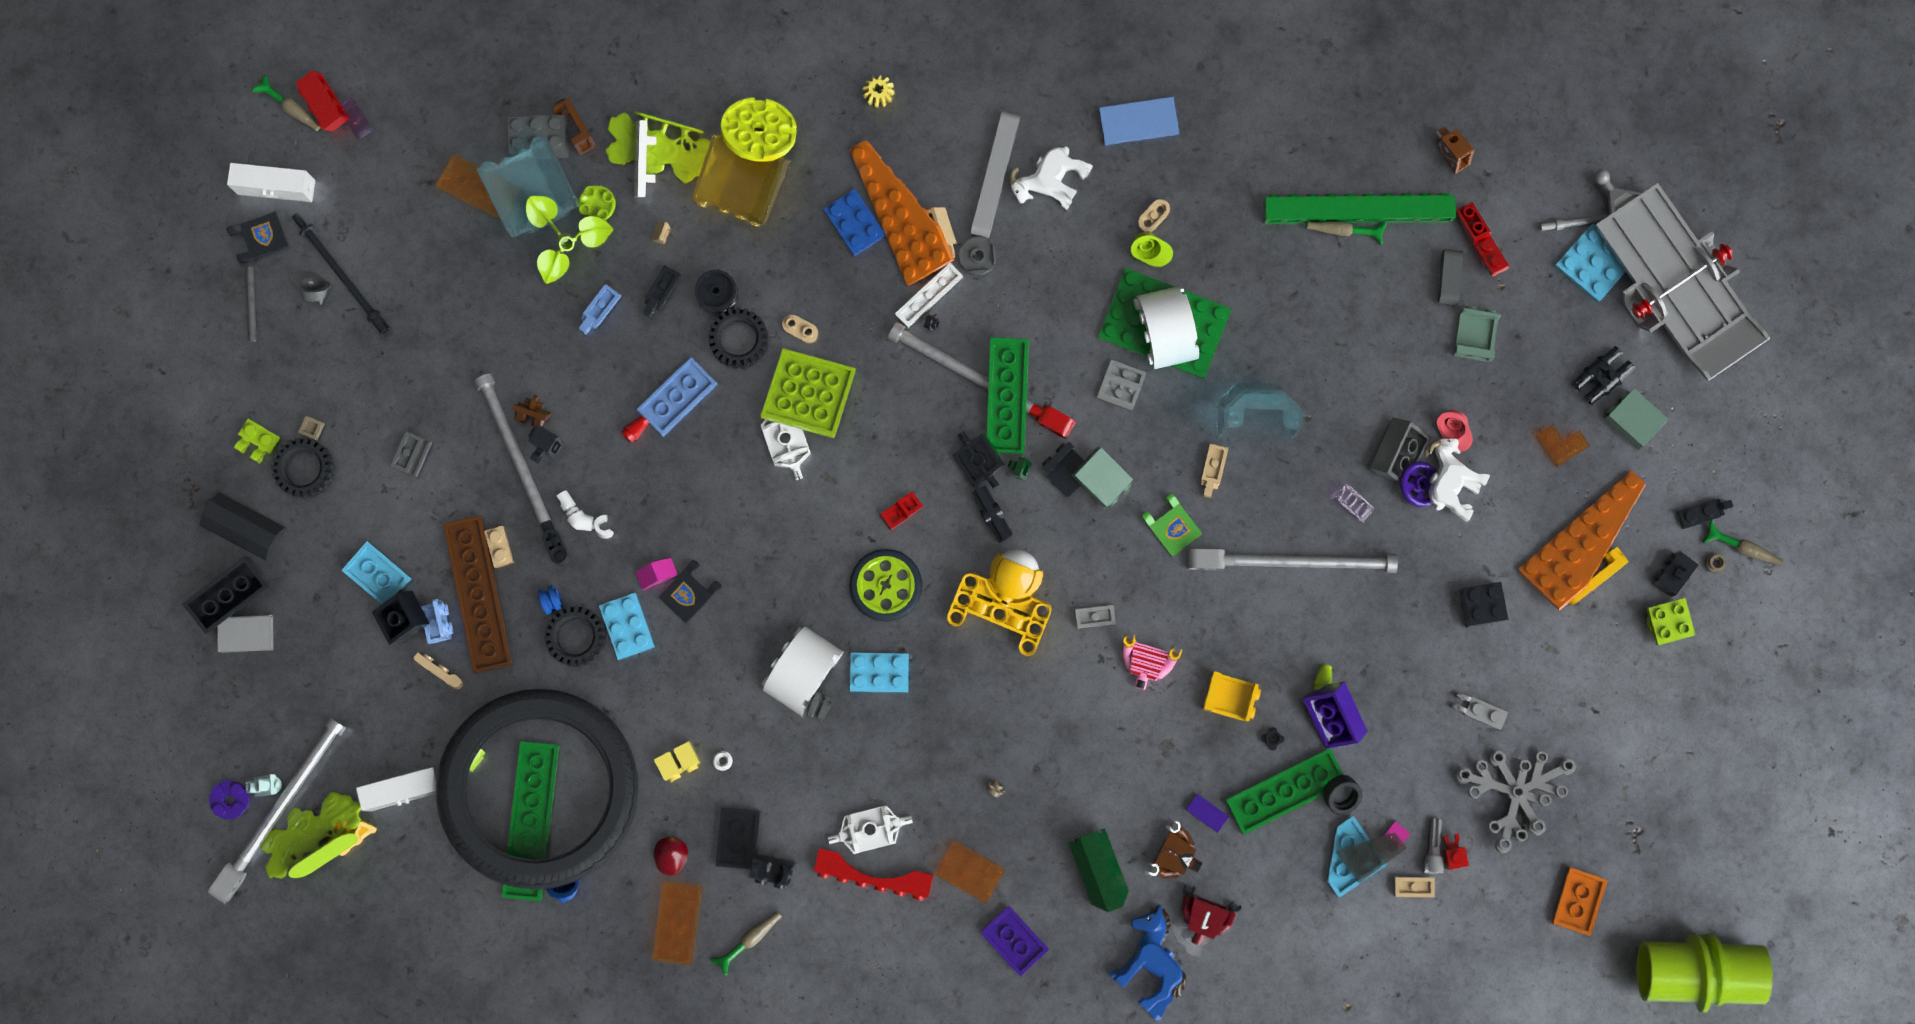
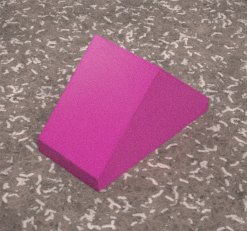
M671 558L652 562L635 572L642 590L678 576Z

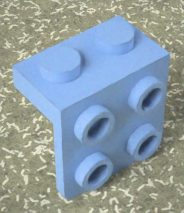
M437 598L432 600L433 604L421 606L430 623L424 628L429 645L452 639L451 634H453L451 622L448 623L447 615H449L448 606Z

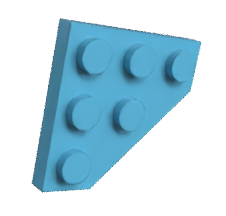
M1351 816L1336 827L1327 882L1337 897L1340 898L1387 865L1354 816Z

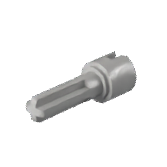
M1434 818L1431 820L1429 854L1424 857V873H1444V858L1441 856L1440 848L1441 819Z

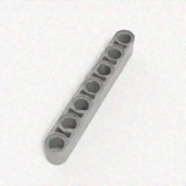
M1005 111L1001 113L972 224L971 234L985 238L990 237L1021 115Z

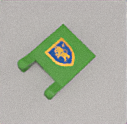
M1170 493L1165 497L1172 507L1170 511L1154 521L1149 512L1143 513L1141 518L1171 557H1173L1202 535V532L1180 505L1174 494Z

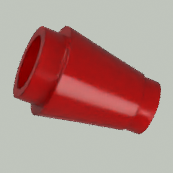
M641 415L624 426L621 434L628 442L632 443L639 438L649 422Z

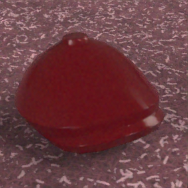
M674 836L662 838L656 843L654 848V860L657 868L665 875L678 874L688 858L687 846L681 839Z

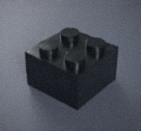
M1501 582L1465 587L1459 590L1466 628L1509 620Z
M412 590L396 593L372 611L389 645L404 643L430 624Z

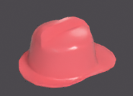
M1453 408L1449 412L1442 413L1437 418V426L1443 439H1457L1460 452L1469 449L1473 438L1468 426V419L1464 413Z

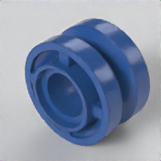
M553 585L548 586L547 591L543 588L538 590L539 603L547 615L552 614L553 609L557 612L562 609L560 595Z

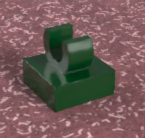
M1019 456L1017 462L1010 460L1007 467L1014 471V476L1025 481L1032 463L1026 458Z

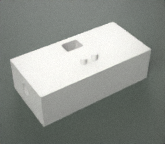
M230 163L227 185L238 195L312 202L315 180L306 170Z
M431 767L357 787L361 810L374 811L396 804L400 806L402 805L401 803L405 802V804H408L411 800L436 794L438 768Z

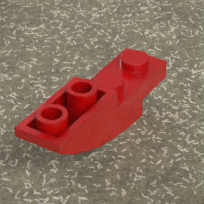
M1471 202L1456 209L1459 222L1481 265H1485L1491 277L1509 269V264L1491 237V231L1474 203Z

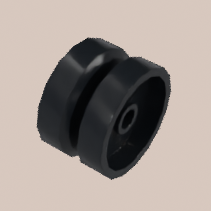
M719 269L709 270L697 279L695 296L705 312L719 316L723 311L726 313L728 309H733L736 306L739 298L738 289L733 278L727 272Z

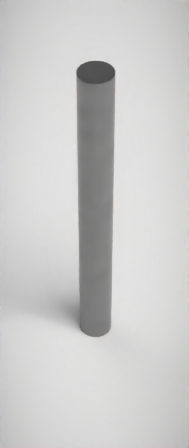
M246 267L249 342H256L254 267Z

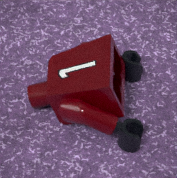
M1186 884L1183 888L1184 896L1181 907L1183 920L1188 925V930L1194 932L1191 942L1202 946L1205 937L1214 939L1216 936H1221L1232 927L1236 913L1242 907L1239 905L1237 910L1232 907L1234 901L1228 907L1196 896L1194 895L1195 887L1193 886L1192 892H1187Z

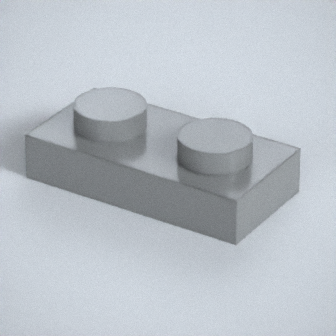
M1114 605L1075 609L1077 629L1116 625Z

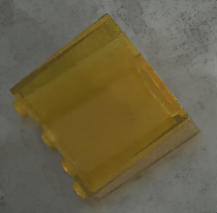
M713 134L692 200L696 201V205L704 208L710 205L718 207L717 211L728 214V211L735 213L736 218L741 220L748 219L750 220L749 224L760 227V224L766 225L791 160L780 157L773 161L760 162L741 158L727 147L721 134Z

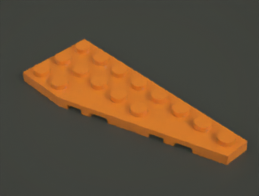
M863 141L851 148L852 157L906 284L912 285L954 261L940 225L932 220L929 212L921 207L916 201L917 198L906 185L892 173L893 170L889 166H886L881 160V156L868 141Z
M1631 470L1518 569V572L1560 611L1588 587L1594 573L1599 568L1602 559L1607 554L1646 483Z

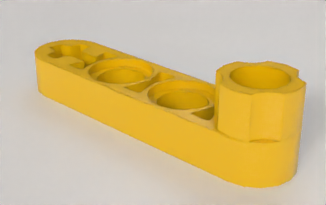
M1617 546L1604 556L1608 565L1595 574L1588 587L1568 603L1570 607L1629 562Z

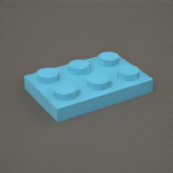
M368 541L342 569L347 576L381 605L396 593L401 592L412 579Z
M636 593L599 605L618 660L655 647Z
M851 653L850 692L908 693L909 654Z

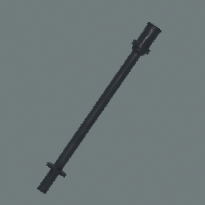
M298 213L294 214L292 218L301 229L299 235L301 237L307 236L365 310L368 322L375 326L380 335L387 333L390 330V326L381 317V312L373 310L312 232L315 227L312 224L307 225Z

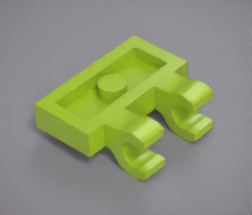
M247 419L238 433L242 438L236 443L234 448L244 454L250 443L256 445L258 448L254 450L250 458L260 463L266 453L273 454L282 439L252 420Z

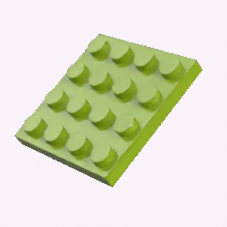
M783 348L761 418L835 438L856 368Z

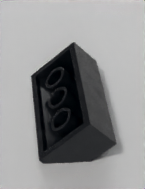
M244 556L182 603V605L207 635L269 586L262 572L252 559Z

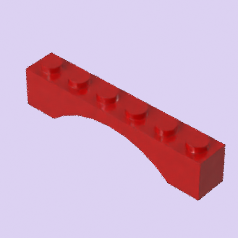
M821 848L818 850L814 872H818V877L828 879L829 875L837 877L836 881L848 883V880L856 881L855 885L866 888L867 884L875 886L874 890L882 892L890 889L894 890L893 894L905 897V893L912 894V899L924 901V898H929L934 876L913 871L896 878L872 877L854 869L843 859L840 853Z

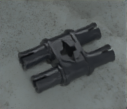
M1614 346L1604 356H1598L1596 361L1590 366L1585 367L1583 373L1571 382L1573 387L1581 382L1575 388L1578 391L1591 381L1595 383L1596 387L1584 396L1586 401L1593 396L1588 402L1590 405H1594L1601 397L1609 395L1614 388L1623 384L1625 377L1636 370L1634 365L1626 369L1632 364L1629 360L1617 370L1611 367L1613 362L1623 356L1621 350L1614 355L1619 350L1617 346ZM1605 373L1607 376L1602 379L1601 375Z

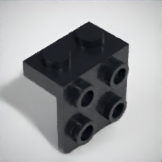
M1068 442L1066 445L1062 443L1055 450L1057 454L1053 458L1049 456L1042 463L1044 467L1041 470L1066 497H1070L1081 486L1071 474L1084 461L1074 451V446Z

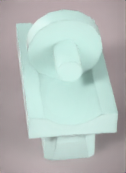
M276 774L254 777V781H246V793H255V797L277 794L282 788L281 780L276 777Z

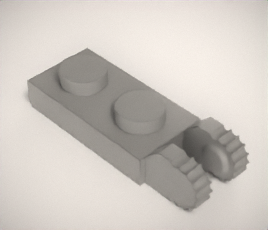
M1459 692L1456 693V697L1468 702L1467 708H1464L1459 704L1452 703L1451 708L1492 728L1502 729L1508 712L1474 697H1469Z

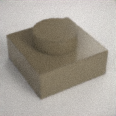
M305 416L298 433L317 441L325 423Z

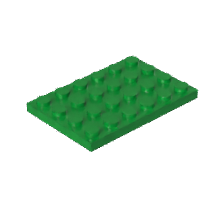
M1125 268L1098 339L1147 357L1151 346L1150 342L1146 343L1144 336L1146 327L1145 324H1141L1140 312L1135 309L1133 299H1136V296L1173 288L1174 286ZM1184 290L1182 295H1187L1197 333L1195 346L1198 345L1199 359L1171 365L1170 367L1205 379L1231 308Z

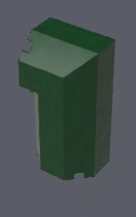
M1103 828L1100 829L1101 834L1095 831L1076 838V843L1074 844L1072 841H1069L1068 844L1090 904L1106 912H1111L1123 907L1129 890L1107 832Z

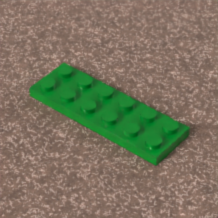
M990 337L987 438L997 453L1025 454L1029 339Z
M1329 748L1226 799V802L1242 834L1245 835L1323 796L1326 784L1334 777L1344 774Z

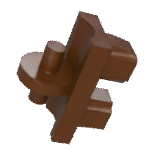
M534 395L532 399L525 398L524 403L518 402L517 405L514 404L512 409L515 411L514 421L525 423L528 415L533 417L531 426L535 428L538 425L543 427L545 421L550 418L551 412L542 410L544 403L538 402L539 396Z

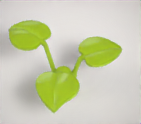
M530 196L526 202V214L529 221L538 228L544 227L548 222L558 235L557 242L560 248L556 252L552 249H547L540 253L537 259L538 270L546 284L556 281L567 271L569 258L566 254L560 252L572 250L574 242L577 241L579 235H581L580 238L584 245L593 248L604 243L613 232L612 226L604 219L596 216H587L579 221L578 227L580 232H577L574 237H571L568 233L561 234L551 221L558 213L555 201L546 196Z

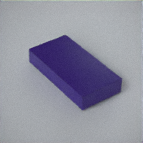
M1196 794L1186 808V811L1217 833L1229 818V816L1198 794Z

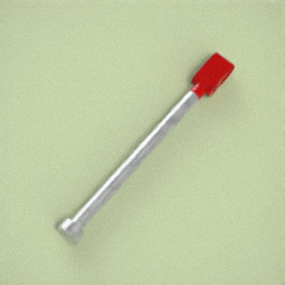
M898 322L891 329L888 339L895 343L899 340L987 390L989 389V377L905 331V326ZM1027 399V413L1036 417L1035 422L1054 434L1067 439L1076 422L1051 406L1044 404L1042 408Z

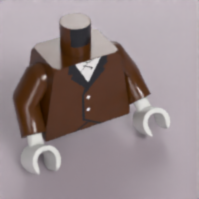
M1173 818L1171 820L1174 822V825L1172 827L1166 825V828L1170 831L1155 861L1147 863L1151 865V871H1145L1148 875L1158 876L1163 879L1177 878L1180 874L1184 875L1187 868L1198 873L1203 862L1193 858L1196 852L1194 848L1195 843L1188 831Z

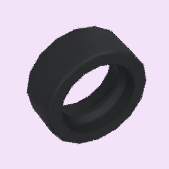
M1347 775L1334 777L1326 784L1323 790L1324 801L1337 814L1352 812L1361 803L1363 797L1360 786L1353 778ZM1343 787H1352V792L1346 800L1339 803L1333 802L1334 795L1338 790Z

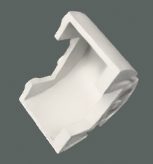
M1182 286L1136 296V299H1133L1135 309L1140 312L1141 324H1145L1146 327L1144 332L1146 343L1150 342L1151 346L1147 357L1149 364H1153L1154 369L1199 359L1198 345L1195 346L1197 340L1195 323L1187 295H1182V292H1184Z
M806 626L797 629L793 636L795 638L791 643L787 641L781 650L783 655L780 659L776 658L771 665L773 669L771 674L767 675L761 684L764 686L763 691L800 716L803 715L809 706L811 698L831 668H834L844 651Z

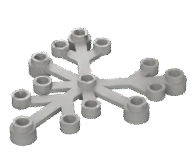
M1497 750L1490 754L1489 762L1492 766L1499 768L1508 785L1494 781L1487 770V762L1483 760L1478 761L1475 765L1476 771L1482 777L1472 774L1467 768H1461L1457 771L1455 778L1462 785L1469 782L1480 785L1469 789L1468 795L1472 799H1477L1482 793L1490 789L1508 794L1511 799L1508 815L1499 821H1492L1488 825L1489 832L1493 834L1499 832L1504 827L1502 837L1495 842V849L1499 853L1505 854L1512 848L1510 840L1512 830L1518 842H1523L1528 838V833L1521 829L1516 820L1519 804L1530 822L1529 832L1534 836H1539L1545 832V823L1537 819L1527 800L1538 803L1542 807H1547L1551 804V797L1546 794L1540 796L1529 791L1535 788L1554 794L1558 798L1566 797L1568 789L1565 786L1556 787L1546 782L1561 774H1572L1576 769L1573 760L1564 759L1557 768L1541 776L1543 765L1548 760V755L1543 751L1537 753L1531 781L1524 785L1527 772L1531 769V763L1528 760H1523L1519 763V773L1517 781H1515L1505 763V754ZM1543 755L1545 760L1541 761L1538 756ZM1495 756H1501V761H1497ZM1522 763L1528 765L1527 770L1522 768ZM1569 763L1571 765V769H1567L1565 767V764ZM1483 764L1485 769H1479L1478 765ZM1462 772L1468 774L1467 779L1462 777ZM1473 789H1475L1478 792L1477 796H1474L1471 791ZM1516 789H1519L1521 791L1520 796L1516 795ZM1559 789H1563L1565 794L1560 795ZM1542 798H1546L1548 803L1544 804ZM1492 824L1497 825L1498 829L1496 831L1491 828ZM1535 824H1540L1541 830H1537ZM1519 832L1524 834V839L1518 837ZM1502 841L1508 844L1507 848L1502 847Z

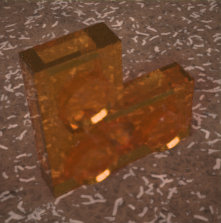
M1554 425L1536 435L1556 467L1590 446L1580 430L1563 440Z

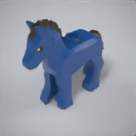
M1158 905L1155 909L1151 908L1150 913L1132 920L1131 926L1135 930H1144L1146 933L1140 940L1133 957L1122 968L1109 973L1123 988L1142 966L1161 979L1160 987L1154 994L1149 997H1142L1137 1001L1157 1022L1162 1018L1167 1006L1173 1001V996L1176 999L1182 996L1181 992L1185 990L1187 980L1185 972L1181 970V967L1173 959L1175 955L1168 948L1164 950L1161 948V944L1169 934L1168 929L1171 926L1170 919H1168L1169 914L1165 908L1162 909L1161 905Z

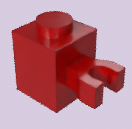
M1453 834L1454 842L1452 843L1449 842L1448 836H1443V841L1448 849L1442 850L1446 870L1469 866L1466 848L1458 847L1459 834Z

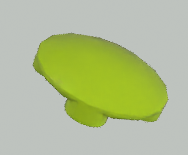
M598 185L586 187L578 203L579 211L583 217L596 216L604 220L612 216L616 205L613 193L608 188Z

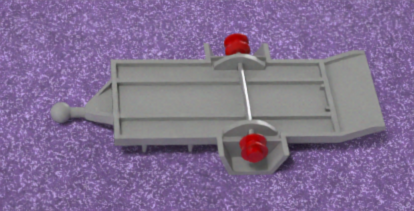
M1598 170L1595 173L1594 179L1596 183L1603 185L1608 192L1609 216L1594 226L1605 242L1603 244L1609 246L1622 265V271H1626L1634 282L1632 286L1623 291L1622 303L1639 328L1653 332L1663 325L1684 356L1707 381L1770 339L1764 328L1748 313L1727 283L1729 279L1740 272L1738 268L1729 266L1725 262V259L1731 260L1733 254L1732 249L1728 245L1720 244L1719 250H1717L1713 245L1714 233L1712 231L1700 240H1697L1658 183L1645 192L1639 193L1614 188L1609 181L1610 175L1606 170Z

